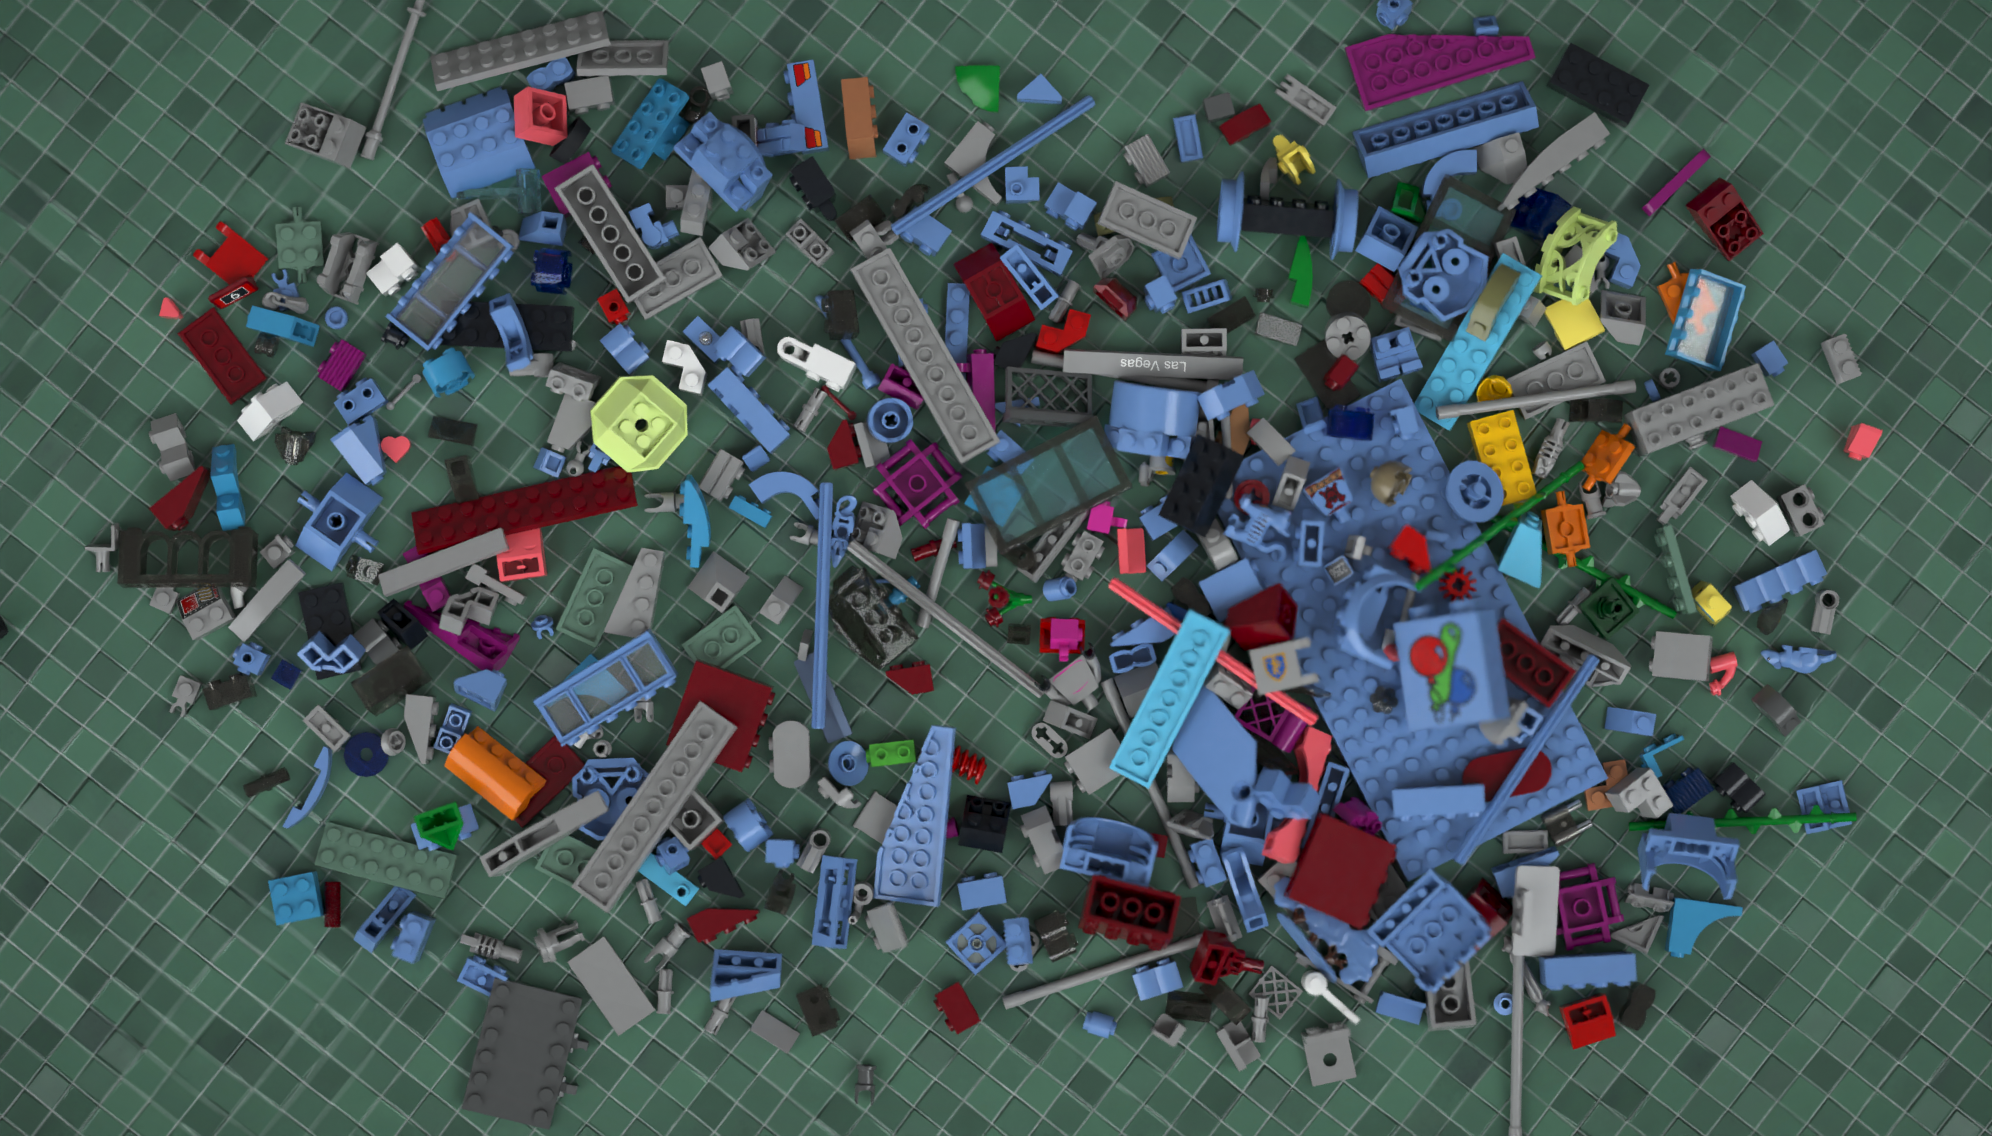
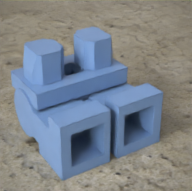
M649 203L629 211L638 233L642 232V240L650 249H658L662 245L664 247L671 245L669 240L680 235L673 220L663 225L660 221L652 223L650 217L654 216L655 213Z
M1409 327L1371 338L1370 349L1379 382L1399 377L1400 372L1401 376L1420 371L1423 368Z

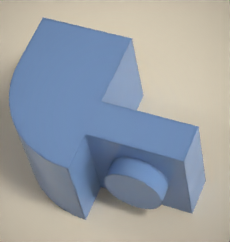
M1182 530L1147 567L1163 581L1199 545Z

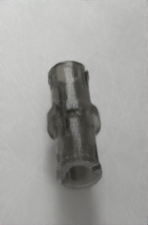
M283 767L268 775L266 773L261 775V778L244 784L243 788L248 798H251L266 790L271 791L273 787L289 781L290 775L287 769Z

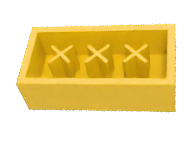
M1514 410L1467 423L1477 461L1492 468L1502 483L1504 492L1502 506L1527 500L1536 494V488Z

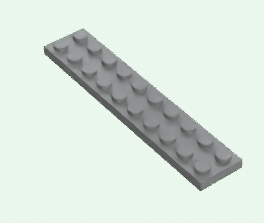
M888 248L851 268L854 278L960 464L999 444V438L892 250Z
M699 701L578 876L572 888L606 913H609L733 735L737 726Z

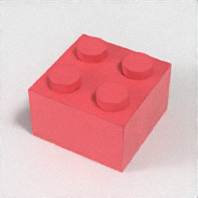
M526 87L514 95L515 137L554 146L567 138L566 95L533 87Z

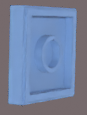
M1190 235L1182 257L1179 260L1160 251L1151 254L1161 276H1166L1174 293L1211 275L1192 235Z

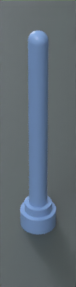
M817 295L815 297L817 305L861 372L862 384L865 389L869 390L875 387L882 380L877 373L874 374L873 371L869 370L824 297Z

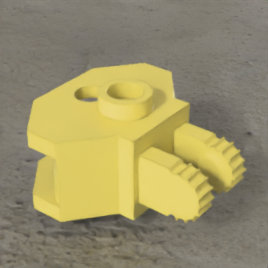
M1283 135L1275 136L1273 144L1279 160L1277 165L1284 175L1287 173L1293 183L1299 185L1302 183L1298 178L1301 171L1306 169L1312 175L1316 172L1313 162L1309 158L1310 154L1303 145L1301 146L1295 141L1290 144Z

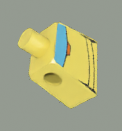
M1700 581L1691 589L1696 609L1712 627L1730 613L1731 605L1710 583Z

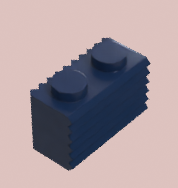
M1690 766L1680 773L1681 778L1675 782L1672 779L1662 786L1673 804L1670 809L1674 814H1681L1714 790L1699 767L1692 769Z

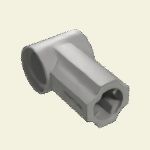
M759 318L740 321L742 334L765 355Z
M533 354L534 359H531V364L523 369L509 371L510 376L548 377L551 368L554 367L553 354Z
M1821 590L1815 596L1816 605L1810 631L1830 635L1835 610L1839 604V596L1832 590ZM1825 594H1830L1832 597V602L1828 606H1825L1822 602Z
M1072 781L1050 782V799L1053 804L1054 826L1069 825L1073 821Z
M818 828L811 834L796 864L807 872L814 873L830 844L831 835L829 831ZM818 833L824 834L827 839L826 843L823 845L817 844L814 839L815 835Z

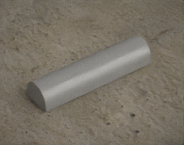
M1071 498L1017 570L1034 583H1037L1090 512Z

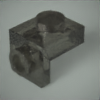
M352 555L346 566V576L378 586L380 581L378 575L382 574L385 564Z

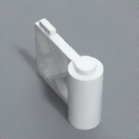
M1309 970L1303 974L1301 984L1311 995L1322 994L1353 1023L1357 1024L1360 1019L1326 989L1327 982L1321 973L1316 970Z

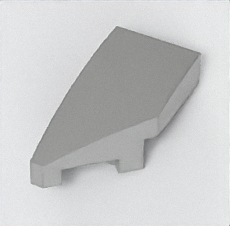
M1270 157L1262 169L1260 196L1263 200H1269L1270 184H1277V157Z

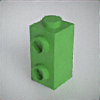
M914 739L870 744L869 749L865 750L866 761L871 763V767L917 762Z

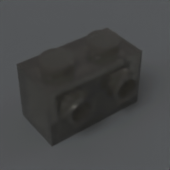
M240 672L230 675V680L221 682V679L209 682L208 687L203 689L209 710H217L257 697L251 676L243 675Z
M821 983L796 994L812 1037L838 1027L837 1021L841 1019L836 1007L832 1009L829 1000L832 999L828 987L824 988Z

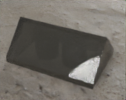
M407 645L351 682L366 709L377 717L406 698V694H412L433 679Z

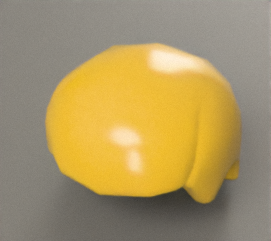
M1491 375L1484 378L1476 392L1477 402L1512 397L1511 384L1503 376Z

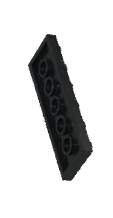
M442 300L441 310L449 315L459 301ZM470 301L469 303L472 305L465 315L460 313L455 319L458 322L450 333L446 331L441 337L443 339L441 345L505 349L501 334L490 314L489 302ZM516 304L526 327L532 350L572 352L575 307Z

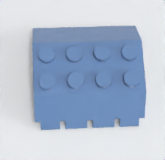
M501 86L486 91L487 96L485 97L481 93L467 98L466 104L459 101L445 106L444 112L440 108L426 113L427 118L423 119L431 149L452 199L536 169L525 140L515 137L513 104L507 89L503 90Z
M1430 868L1367 932L1382 948L1386 946L1416 977L1414 981L1427 992L1430 990L1432 993H1435L1445 983L1443 980L1444 976L1449 979L1461 968L1458 963L1459 961L1465 964L1477 952L1474 947L1475 945L1481 948L1491 938L1489 932L1492 929L1478 910L1449 881Z

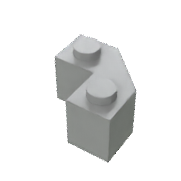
M174 413L150 421L151 431H149V437L152 444H157L160 450L161 461H159V467L162 474L166 473L169 480L173 481L194 472V457L192 451L188 449L185 440L187 436L177 414Z
M475 587L470 589V592L449 596L441 615L439 628L460 636L468 618L489 625L497 608L499 594L481 587Z
M1172 743L1166 755L1167 802H1194L1195 793H1199V784L1173 752Z
M1046 805L1021 815L1024 824L1020 827L1024 837H1029L1036 854L1032 855L1037 868L1041 866L1044 874L1060 869L1064 850Z

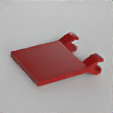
M220 221L216 225V229L223 233L227 239L211 258L200 249H197L193 256L229 285L248 275H252L254 278L268 261V258L224 222Z

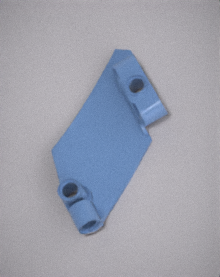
M1203 683L1174 739L1172 750L1204 792L1227 817L1228 823L1251 828L1255 804L1260 802L1259 798L1253 793L1256 785L1257 742L1233 716L1219 697L1207 689ZM1250 789L1251 794L1249 797H1247V792Z

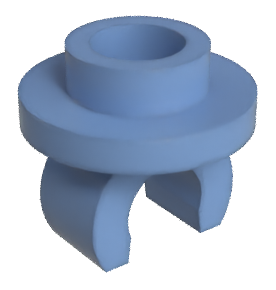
M540 615L531 623V627L536 631L539 639H542V630H548L550 636L554 635L552 617Z

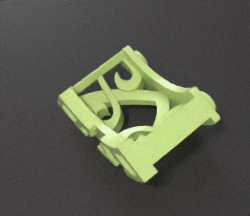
M1572 207L1556 222L1558 227L1553 234H1548L1541 248V251L1544 253L1540 265L1536 263L1535 272L1541 274L1542 278L1533 292L1539 294L1543 292L1572 302V305L1577 306L1589 298L1590 285L1596 266L1605 251L1616 242L1618 232L1616 221L1607 222L1581 213L1580 208ZM1581 241L1583 257L1566 268L1565 259L1561 255L1562 250ZM1565 280L1567 284L1573 289V293L1566 290ZM1559 282L1560 288L1553 286L1554 283Z

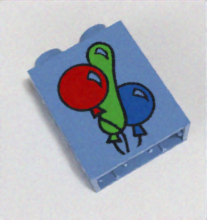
M1477 599L1450 602L1451 615L1437 617L1435 605L1408 609L1409 621L1393 623L1409 732L1510 717L1495 609L1478 611Z

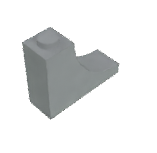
M977 121L947 158L944 165L952 172H955L958 177L963 178L986 163L989 147L995 139L994 129L986 122L981 124ZM988 176L972 186L973 189L996 207L1002 201V197L995 191Z

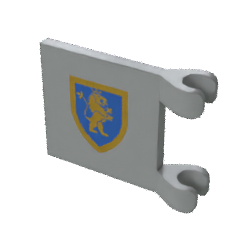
M1302 638L1249 651L1259 695L1319 681L1317 673L1301 675L1296 653L1297 649L1311 646L1310 638Z

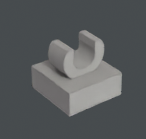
M1349 535L1344 556L1350 559L1361 560L1362 555L1371 556L1373 547L1365 545L1366 538Z

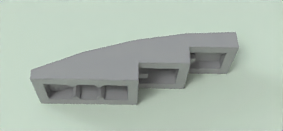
M288 559L246 605L228 628L244 643L248 641L259 626L265 623L274 610L285 601L306 573L291 559Z

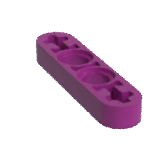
M1703 148L1641 209L1648 216H1651L1711 157L1709 153Z

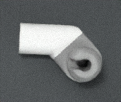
M239 577L230 588L234 609L245 607L243 595L251 585L248 577Z
M599 726L598 730L589 735L587 732L580 735V740L573 745L581 749L587 739L602 738L604 734L602 727Z

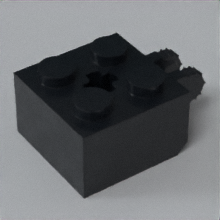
M811 156L790 170L792 175L789 178L790 182L797 192L800 190L803 192L802 200L809 211L812 209L815 213L821 211L827 221H835L838 215L832 204L836 199L835 190L814 157Z

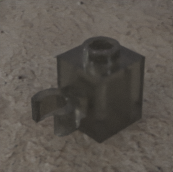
M780 869L769 888L764 909L785 915L792 903L796 884L792 883L794 880L793 873H791L789 879H784L782 877L783 870Z

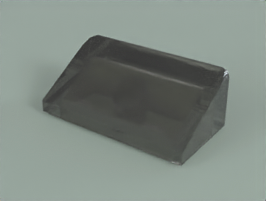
M1246 296L1207 318L1206 321L1211 328H1227V333L1253 319L1256 315Z
M433 416L428 438L474 446L478 425Z
M1175 990L1167 993L1165 1014L1174 1019L1209 1023L1212 995Z

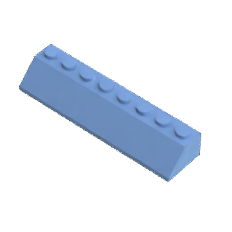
M1521 81L1356 130L1352 133L1361 164L1367 177L1370 178L1437 157H1443L1456 151L1466 150L1511 134L1527 132L1538 128L1539 123L1536 105L1525 84Z

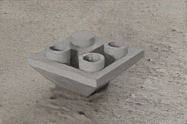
M749 218L723 232L708 247L722 265L747 271L776 253Z
M863 501L854 530L849 539V544L852 540H856L871 552L896 559L903 538L895 511Z
M713 551L687 588L720 612L725 613L750 577Z

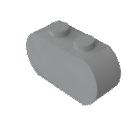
M1216 518L1206 538L1196 534L1217 572L1238 562L1237 556Z
M785 721L774 729L773 737H769V750H773V759L769 760L770 773H774V778L780 785L787 788H797L804 785L811 777L810 731L801 722Z

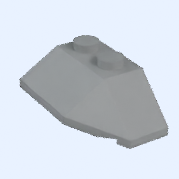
M1575 625L1550 626L1540 642L1542 647L1573 668L1576 673L1589 654L1596 656L1599 659V663L1585 683L1590 687L1612 684L1621 685L1631 668V664L1613 644Z

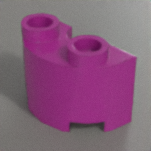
M1350 797L1351 801L1345 804L1340 802L1333 809L1349 825L1357 829L1361 826L1362 830L1374 836L1381 829L1382 823L1379 821L1378 816L1358 798Z

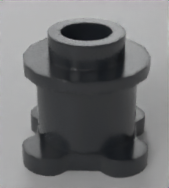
M390 322L381 341L384 343L389 342L396 346L395 348L398 350L407 345L410 336Z

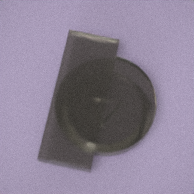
M1786 598L1772 607H1765L1760 613L1757 620V628L1764 635H1769L1778 626L1782 615L1786 612L1788 604Z

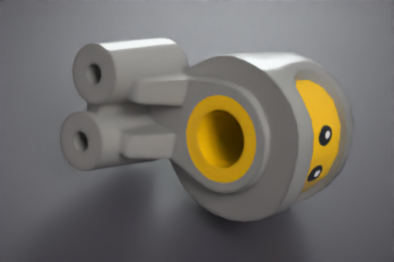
M1150 455L1149 465L1143 462L1139 467L1138 482L1140 485L1149 486L1154 474L1175 475L1176 469L1173 467L1175 457Z

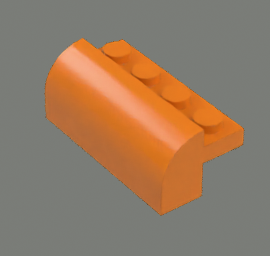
M479 726L468 735L465 733L450 751L444 765L512 821L527 808L530 798L546 783L543 777Z

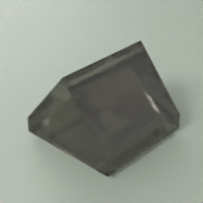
M1009 623L1007 643L1030 645L1031 625Z

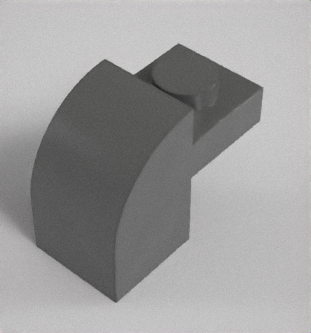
M1768 684L1751 699L1758 710L1772 721L1784 737L1801 723L1795 709Z

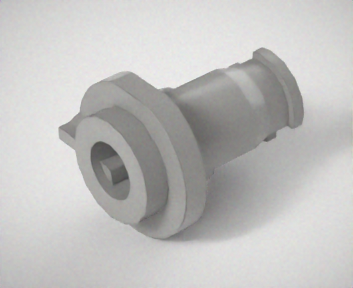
M576 920L570 925L561 926L545 933L543 928L537 929L538 936H535L534 940L544 963L556 961L555 953L573 946L580 940H585L582 932L561 942L557 940L558 937L578 929L579 925Z

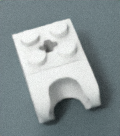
M785 337L780 340L777 346L778 354L785 362L807 372V377L816 382H819L820 379L826 381L827 387L837 392L840 389L846 390L857 368L854 362L817 344H814L812 348L794 338ZM793 346L795 348L794 352L790 355L785 354V349Z

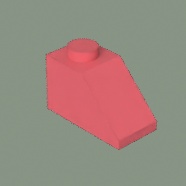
M1863 423L1852 426L1843 452L1849 453V458L1861 461L1862 458H1869L1883 430Z

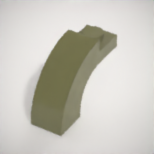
M1502 263L1498 266L1471 313V319L1466 332L1483 341L1489 338L1495 321L1508 297L1514 291L1521 273Z

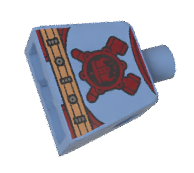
M1340 467L1301 490L1324 518L1334 513L1340 525L1352 518L1345 506L1353 502V498Z

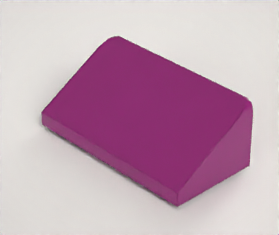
M1720 426L1712 447L1755 463L1759 457L1762 441Z

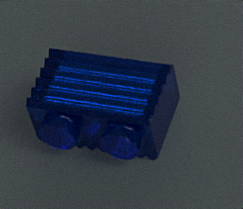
M1334 405V409L1330 408L1328 410L1326 437L1363 441L1372 440L1375 413H1370L1369 408L1357 407L1356 411L1347 410L1348 406Z

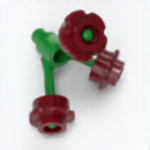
M988 570L987 573L982 571L977 580V583L980 584L979 589L988 590L990 585L995 587L988 593V601L993 608H987V614L984 615L991 627L995 625L998 628L999 624L1004 622L1001 615L1017 606L1032 603L1031 595L1016 593L994 582L995 574L991 573V570ZM1008 603V606H1006V607L1003 608L1002 610L998 611V610L996 609V607H997V608H1002L1003 606H1005V605Z

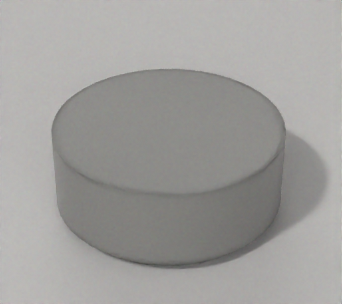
M506 229L499 233V235L514 246L511 251H515L519 247L520 240L515 231ZM497 240L499 248L502 249L504 245Z

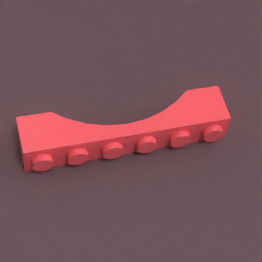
M1309 726L1304 729L1293 750L1297 759L1299 783H1309L1318 792V783L1320 776L1325 771L1326 766L1324 763L1331 751L1333 736ZM1285 818L1274 830L1267 834L1261 855L1283 864L1294 863L1300 854L1299 846L1301 839L1306 834L1307 829L1305 826L1307 819Z

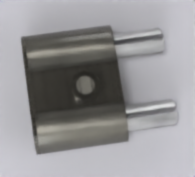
M1579 799L1568 805L1562 804L1540 816L1557 848L1581 836L1580 832L1593 826L1589 819L1576 826L1570 812L1582 807Z

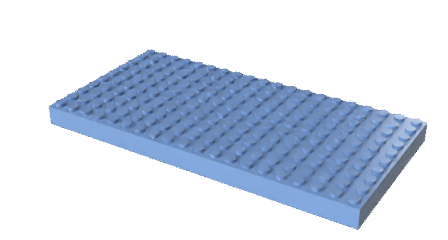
M1399 379L1325 417L1327 427L1307 435L1301 429L1284 438L1295 449V452L1291 455L1292 457L1310 462L1302 490L1339 467L1341 468L1353 498V502L1345 506L1352 517L1351 519L1340 525L1334 513L1324 518L1301 491L1294 511L1288 510L1291 513V523L1288 528L1289 536L1286 537L1270 525L1262 540L1264 544L1276 541L1286 545L1288 556L1282 562L1277 560L1278 550L1263 553L1245 542L1228 538L1240 561L1247 557L1256 561L1260 569L1258 575L1261 581L1265 580L1269 587L1276 583H1281L1297 603L1298 612L1294 640L1310 638L1311 641L1310 647L1296 650L1301 675L1317 673L1319 676L1318 682L1307 684L1305 687L1330 735L1333 736L1332 739L1347 768L1350 769L1349 772L1366 805L1378 816L1379 821L1382 823L1380 832L1384 840L1396 845L1395 851H1397L1395 861L1405 880L1410 881L1426 873L1430 868L1434 869L1453 859L1481 816L1467 817V813L1458 814L1457 818H1444L1443 814L1435 815V819H1421V816H1412V820L1399 821V817H1394L1392 788L1462 784V773L1471 760L1482 756L1527 748L1532 738L1527 736L1519 744L1508 737L1503 740L1504 744L1496 745L1484 736L1479 722L1409 732L1399 661L1393 662L1389 660L1382 650L1385 629L1394 630L1393 623H1399L1408 588L1399 585H1393L1390 588L1389 597L1378 624L1367 644V648L1370 651L1393 663L1390 670L1353 657V655L1338 649L1340 644L1336 643L1341 630L1345 632L1346 629L1337 626L1338 620L1334 618L1339 606L1344 607L1346 599L1343 596L1347 586L1353 585L1355 582L1365 583L1362 577L1366 568L1371 569L1372 565H1377L1410 579L1411 573H1414L1407 568L1409 564L1406 561H1397L1389 555L1391 551L1387 549L1402 526L1408 524L1423 536L1424 531L1449 534L1448 542L1445 544L1426 541L1431 569H1435L1453 555V549L1463 548L1481 535L1476 522L1462 518L1450 508L1446 498L1447 480L1450 472L1404 383ZM1413 405L1419 432L1414 434L1415 438L1402 441L1399 433L1395 434L1392 420H1395L1394 416L1389 417V412ZM1261 450L1243 460L1233 480V496L1230 499H1224L1217 513L1224 529L1230 524L1228 518L1232 512L1238 514L1239 519L1242 521H1246L1249 516L1239 511L1234 503V492L1238 484L1245 480L1256 479L1267 487L1270 494L1269 508L1274 511L1287 510L1272 505L1287 459L1280 466H1277L1264 450ZM1399 461L1412 468L1408 472L1412 475V478L1404 494L1401 495L1399 493L1394 499L1396 504L1389 507L1374 497L1371 490L1372 478H1370V474L1376 466L1379 467L1384 462ZM1253 490L1250 494H1246L1250 497L1251 502L1256 499L1260 500V498L1254 495ZM1301 520L1324 522L1322 565L1320 568L1297 566V561H1293L1294 548H1298L1299 540L1295 539V526L1300 525ZM1349 535L1366 538L1365 545L1373 547L1371 556L1362 555L1361 560L1346 558L1355 574L1334 586L1323 566L1344 555ZM1485 542V544L1478 547L1455 565L1457 573L1459 568L1463 566L1465 567L1464 575L1468 571H1472V575L1468 579L1477 580L1476 583L1470 584L1471 587L1477 589L1476 592L1468 591V593L1472 596L1471 599H1477L1478 611L1495 609L1496 622L1499 618H1504L1537 642L1502 572L1498 571V565ZM1422 573L1419 574V575H1420L1419 580L1422 579L1424 576H1426L1428 573H1426V574H1422ZM1444 574L1440 576V578L1447 579ZM1455 579V583L1452 584L1453 589L1457 588L1456 591H1460L1459 588L1463 586L1462 581L1458 582L1459 579ZM1434 580L1423 591H1420V593L1416 592L1412 608L1435 605L1437 617L1451 615L1449 604L1451 595L1443 599L1442 596L1447 591L1438 590L1439 587L1445 586V583ZM1505 678L1507 697L1524 701L1529 708L1543 716L1544 719L1547 718L1563 694L1562 691L1552 706L1546 708ZM1571 705L1540 750L1548 757L1552 766L1550 781L1540 791L1509 797L1478 845L1608 779ZM1491 801L1485 802V809Z

